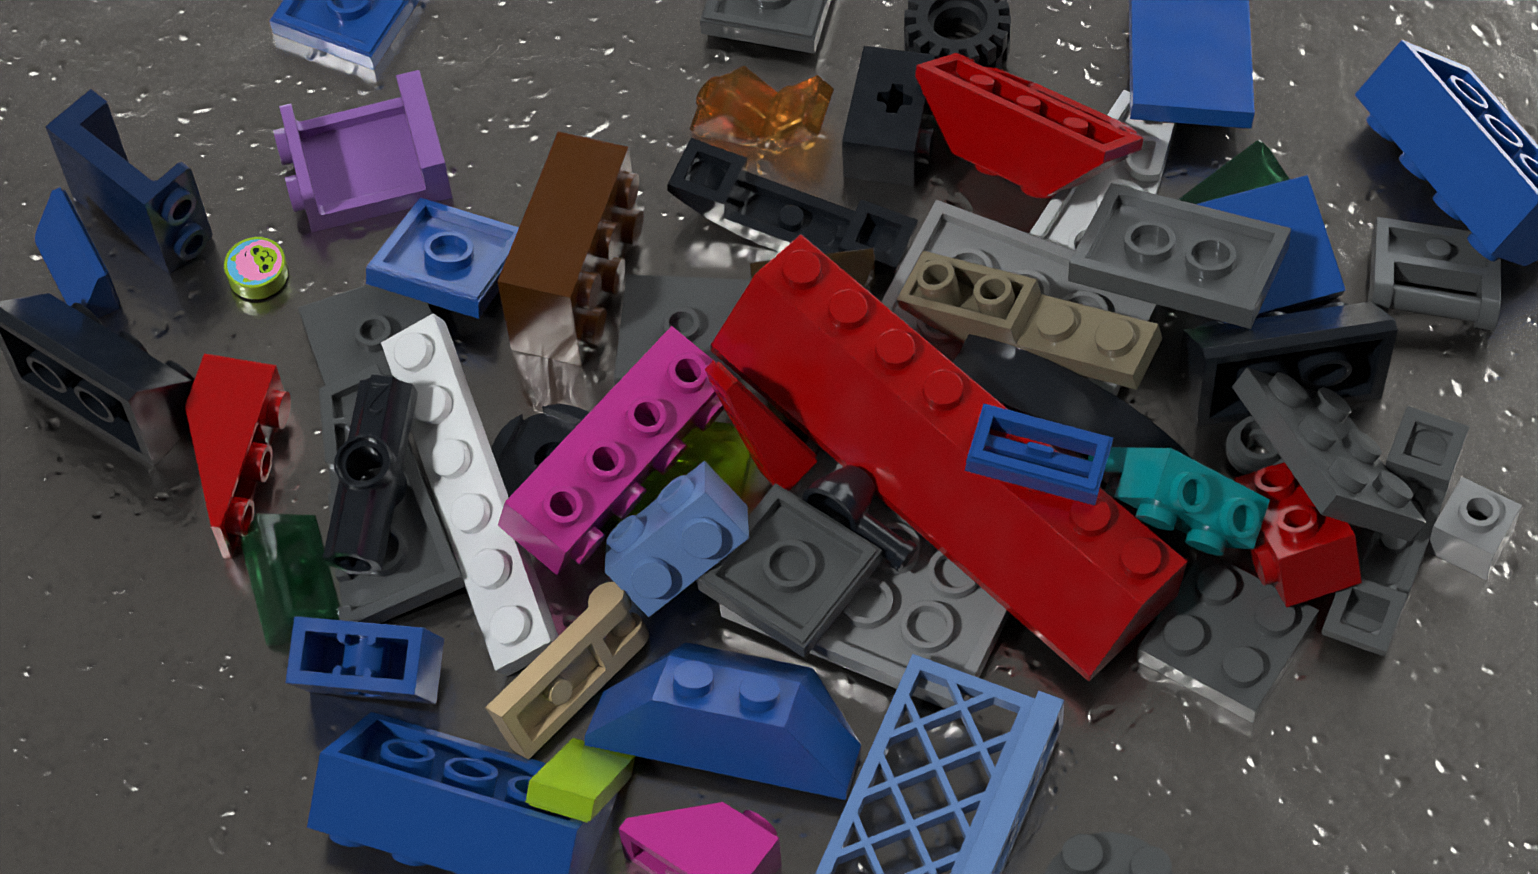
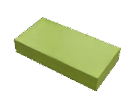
M572 738L529 780L525 802L529 803L530 806L588 823L631 778L636 756L586 746L585 741Z

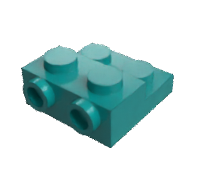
M1111 447L1102 481L1107 483L1104 490L1107 494L1138 509L1135 517L1139 521L1163 530H1174L1176 528L1187 534L1185 540L1187 545L1213 555H1223L1225 548L1254 549L1270 499L1172 448ZM1089 455L1088 461L1093 462L1094 456Z

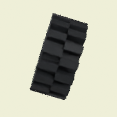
M908 0V9H905L904 14L905 51L935 55V59L958 53L972 58L973 62L983 67L998 68L1000 70L1002 69V60L1007 61L1011 33L1010 6L1007 0ZM949 23H965L977 28L980 32L968 39L951 40L940 36L935 30Z

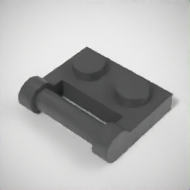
M1377 217L1372 233L1368 301L1377 305L1387 314L1389 309L1471 321L1475 329L1494 331L1498 323L1501 306V258L1493 262L1477 252L1467 239L1471 231ZM1394 281L1442 287L1462 292H1474L1476 297L1394 284Z

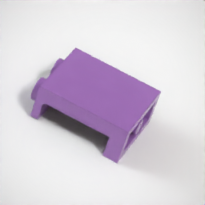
M419 70L396 75L401 96L399 98L305 121H297L295 119L291 103L279 106L284 128L273 130L282 165L293 163L296 172L295 175L285 177L291 205L294 212L306 210L312 233L410 209L419 198L434 202L453 198L444 157Z

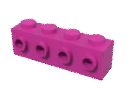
M671 326L505 501L498 526L556 575L572 559L579 565H582L603 541L605 534L600 531L602 526L614 514L621 520L627 517L645 495L647 490L641 484L650 474L657 470L661 475H665L685 452L687 445L682 440L695 426L704 432L724 410L704 370L713 359Z

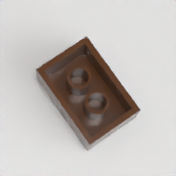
M557 132L498 279L511 350L582 366L590 344H599L606 324V309H604L609 293L616 295L621 288L625 273V260L623 256L628 244H637L644 221L643 210L638 209L636 206L639 175L632 173L628 146Z

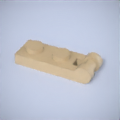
M606 582L595 588L588 598L589 607L485 707L511 749L527 760L579 711L648 641L649 632L646 625L637 613L630 612L632 606L631 599L615 582Z

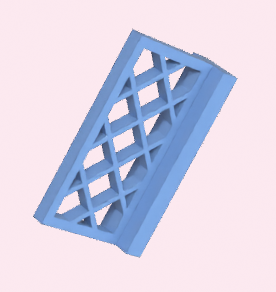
M912 654L815 874H834L839 864L864 854L873 873L884 874L874 850L909 836L923 866L905 874H942L951 870L950 874H1002L1062 730L1064 700L1039 690L1036 698H1032ZM920 678L947 687L955 705L920 719L911 698ZM961 693L972 696L974 698L964 701ZM992 705L1018 713L1010 732L983 742L971 716L972 713ZM905 712H907L911 723L899 727ZM961 718L974 746L939 760L926 731ZM917 735L930 764L894 778L885 758L890 746ZM1002 750L998 762L994 766L990 755ZM980 759L990 779L986 790L958 802L945 773ZM881 770L885 782L873 786ZM936 777L949 806L913 820L901 790ZM891 794L904 824L868 838L859 818L864 805ZM977 809L969 826L964 814ZM955 818L964 838L960 851L932 862L919 832ZM855 830L859 842L847 846L852 832Z

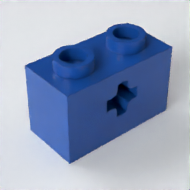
M294 616L285 683L310 693L436 704L444 638L422 627Z

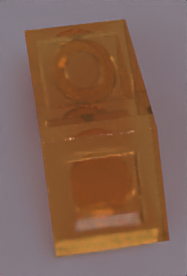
M742 66L720 77L714 76L701 87L696 97L698 107L690 130L697 136L781 152L819 136L834 88L816 75L794 86H786L777 92L746 66Z

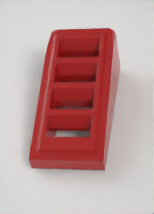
M713 360L704 370L759 472L773 486L776 483L790 491L818 462L815 459L817 455L719 361L716 363Z

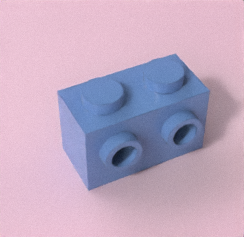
M703 461L686 476L681 475L671 481L661 491L655 501L636 516L631 515L625 518L611 531L606 539L605 573L650 617L749 539L747 505L708 463Z

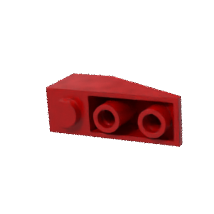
M204 353L185 408L210 525L222 557L232 559L239 537H246L252 527L254 518V502L252 499L258 482H265L270 474L273 460L271 443L276 429H283L288 421L291 397L289 392L284 391L276 365Z

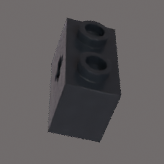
M871 46L863 47L842 139L843 177L914 187L919 163L930 164L934 143V128H927L929 115H934L915 77L916 67L918 64L934 60L935 55Z

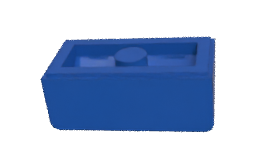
M61 187L52 190L36 230L35 243L66 304L71 306L75 302L80 303L94 313L97 318L120 309L119 304L121 303L110 274L66 190L62 191Z

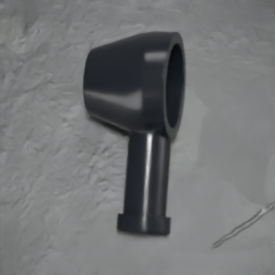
M846 465L820 477L806 489L802 495L803 501L880 548L882 556L891 562L890 566L897 572H900L915 554L918 545L911 540L905 541L868 513L876 488L870 476L862 469L853 465Z

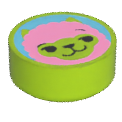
M251 237L238 242L228 251L224 261V269L230 287L236 294L247 299H263L277 293L284 286L288 278L289 271L284 252L275 241L268 238Z

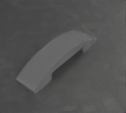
M1410 406L1406 407L1385 467L1390 473L1404 481L1411 489L1413 497L1410 501L1426 521V524L1410 542L1362 528L1356 544L1362 583L1336 592L1322 629V635L1384 657L1386 656L1424 558L1433 526L1440 514L1470 426Z

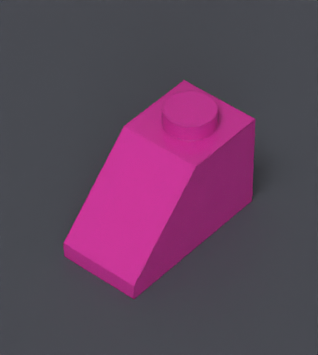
M724 802L629 817L619 827L624 856L650 874H776L782 866L780 842L775 828L759 814L751 810H745L741 814Z

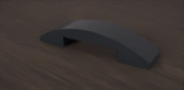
M690 138L667 184V191L699 214L746 239L781 252L800 234L824 254L874 248L875 274H896L917 228V219L862 199L856 211L747 172V157Z
M969 334L953 362L1008 410L1112 437V447L1172 448L1193 459L1173 438L1135 408L1090 380L1036 354L993 339ZM1076 452L1087 459L1089 457L1087 454Z

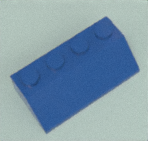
M1401 40L1355 93V96L1370 113L1366 117L1367 123L1380 136L1398 145L1403 151L1399 156V160L1406 169L1419 179L1428 181L1437 191L1433 196V200L1438 207L1453 219L1462 220L1471 231L1467 239L1477 252L1493 262L1502 258L1526 266L1537 261L1538 144L1469 67Z
M370 712L320 752L307 828L329 834V838L339 845L347 847L369 846L392 853L393 859L405 865H431L454 872L455 874H587L617 798V793L588 823L536 808L525 802L529 780L546 763L534 759L527 760L517 754Z

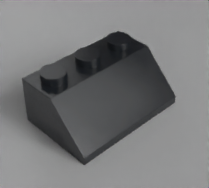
M50 293L0 301V348L14 379L154 467L190 429L185 405L195 379L180 364L172 360H168L164 364L152 357L143 344L134 336L125 331L119 332L118 335L102 326L95 314L80 303L75 302L69 306Z
M1371 301L1355 304L1335 302L1316 310L1290 314L1270 312L1255 319L1251 329L1221 321H1210L1196 328L1185 329L1183 331L1179 365L1195 426L1238 421L1252 416L1232 388L1233 384L1247 367L1271 376H1275L1276 373L1286 374L1301 386L1319 391L1322 387L1328 388L1341 396L1347 403L1381 399L1398 332L1395 319Z

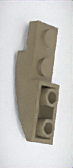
M923 251L896 299L901 309L963 344L969 334L986 337L1048 359L1086 379L1090 377L1135 390L1138 389L1162 341L1159 324L1046 296L1041 294L1037 279Z

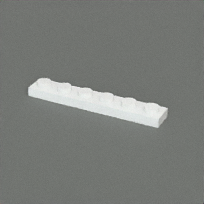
M433 313L386 339L381 344L392 375L401 381L412 383L418 392L411 431L494 669L505 676H509L532 663L558 637V633L528 551L498 526L504 503L509 497L446 322Z

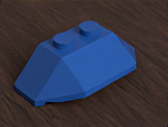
M688 642L681 644L603 691L585 734L586 746L843 800L847 798L861 755V743L813 668Z

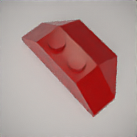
M954 53L918 64L916 67L915 77L951 152L974 163L976 170L981 173L1001 176L1021 186L1022 192L1036 198L1054 197L1061 191L1087 182L1142 150L1144 138L1138 135L1131 126L1035 82L998 68L983 67L973 62L972 58Z

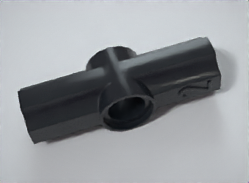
M371 374L370 378L360 380L348 440L338 449L334 459V469L339 482L323 559L328 566L341 569L348 574L371 575L374 571L382 570L394 508L403 500L407 490V479L402 469L418 392L412 383L401 381L393 375ZM382 467L376 477L368 481H360L367 471Z

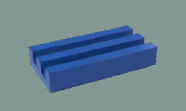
M983 404L967 456L965 471L1095 506L1113 438ZM990 429L1094 456L1092 462L1054 452L1052 447L1034 442L1024 444L989 434Z

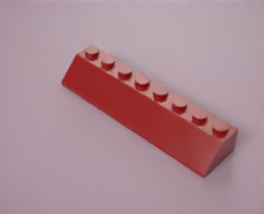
M800 234L754 275L710 345L711 352L843 467L853 465L866 472L874 482L876 488L875 495L1086 680L1090 681L1178 596L1187 561L1103 489H1099L1094 506L965 471L967 456L983 404L1003 409L1007 408L803 235ZM990 429L989 434L1024 444L1034 442L1052 447L1049 444Z

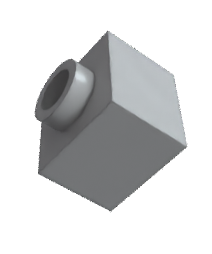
M1461 477L1433 526L1426 552L1486 580L1514 531L1522 505Z

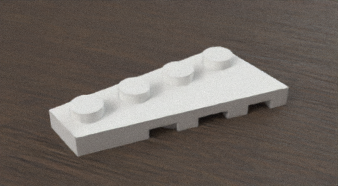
M1123 90L1107 115L1131 126L1138 135H1141L1144 138L1142 150L1087 182L1057 193L1051 199L1029 234L1076 250L1111 183L1157 194L1177 123L1130 119V92Z

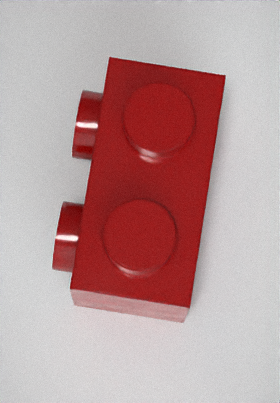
M1285 462L1234 478L1235 482L1270 499L1254 549H1251V554L1261 583L1264 586L1273 583L1286 608L1362 583L1356 537L1349 523L1321 515Z

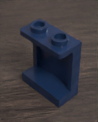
M93 90L87 91L45 126L72 197L169 275L186 260L195 258L212 238L213 233L192 169L183 162H178L161 178L153 181L132 166L127 159L107 101Z

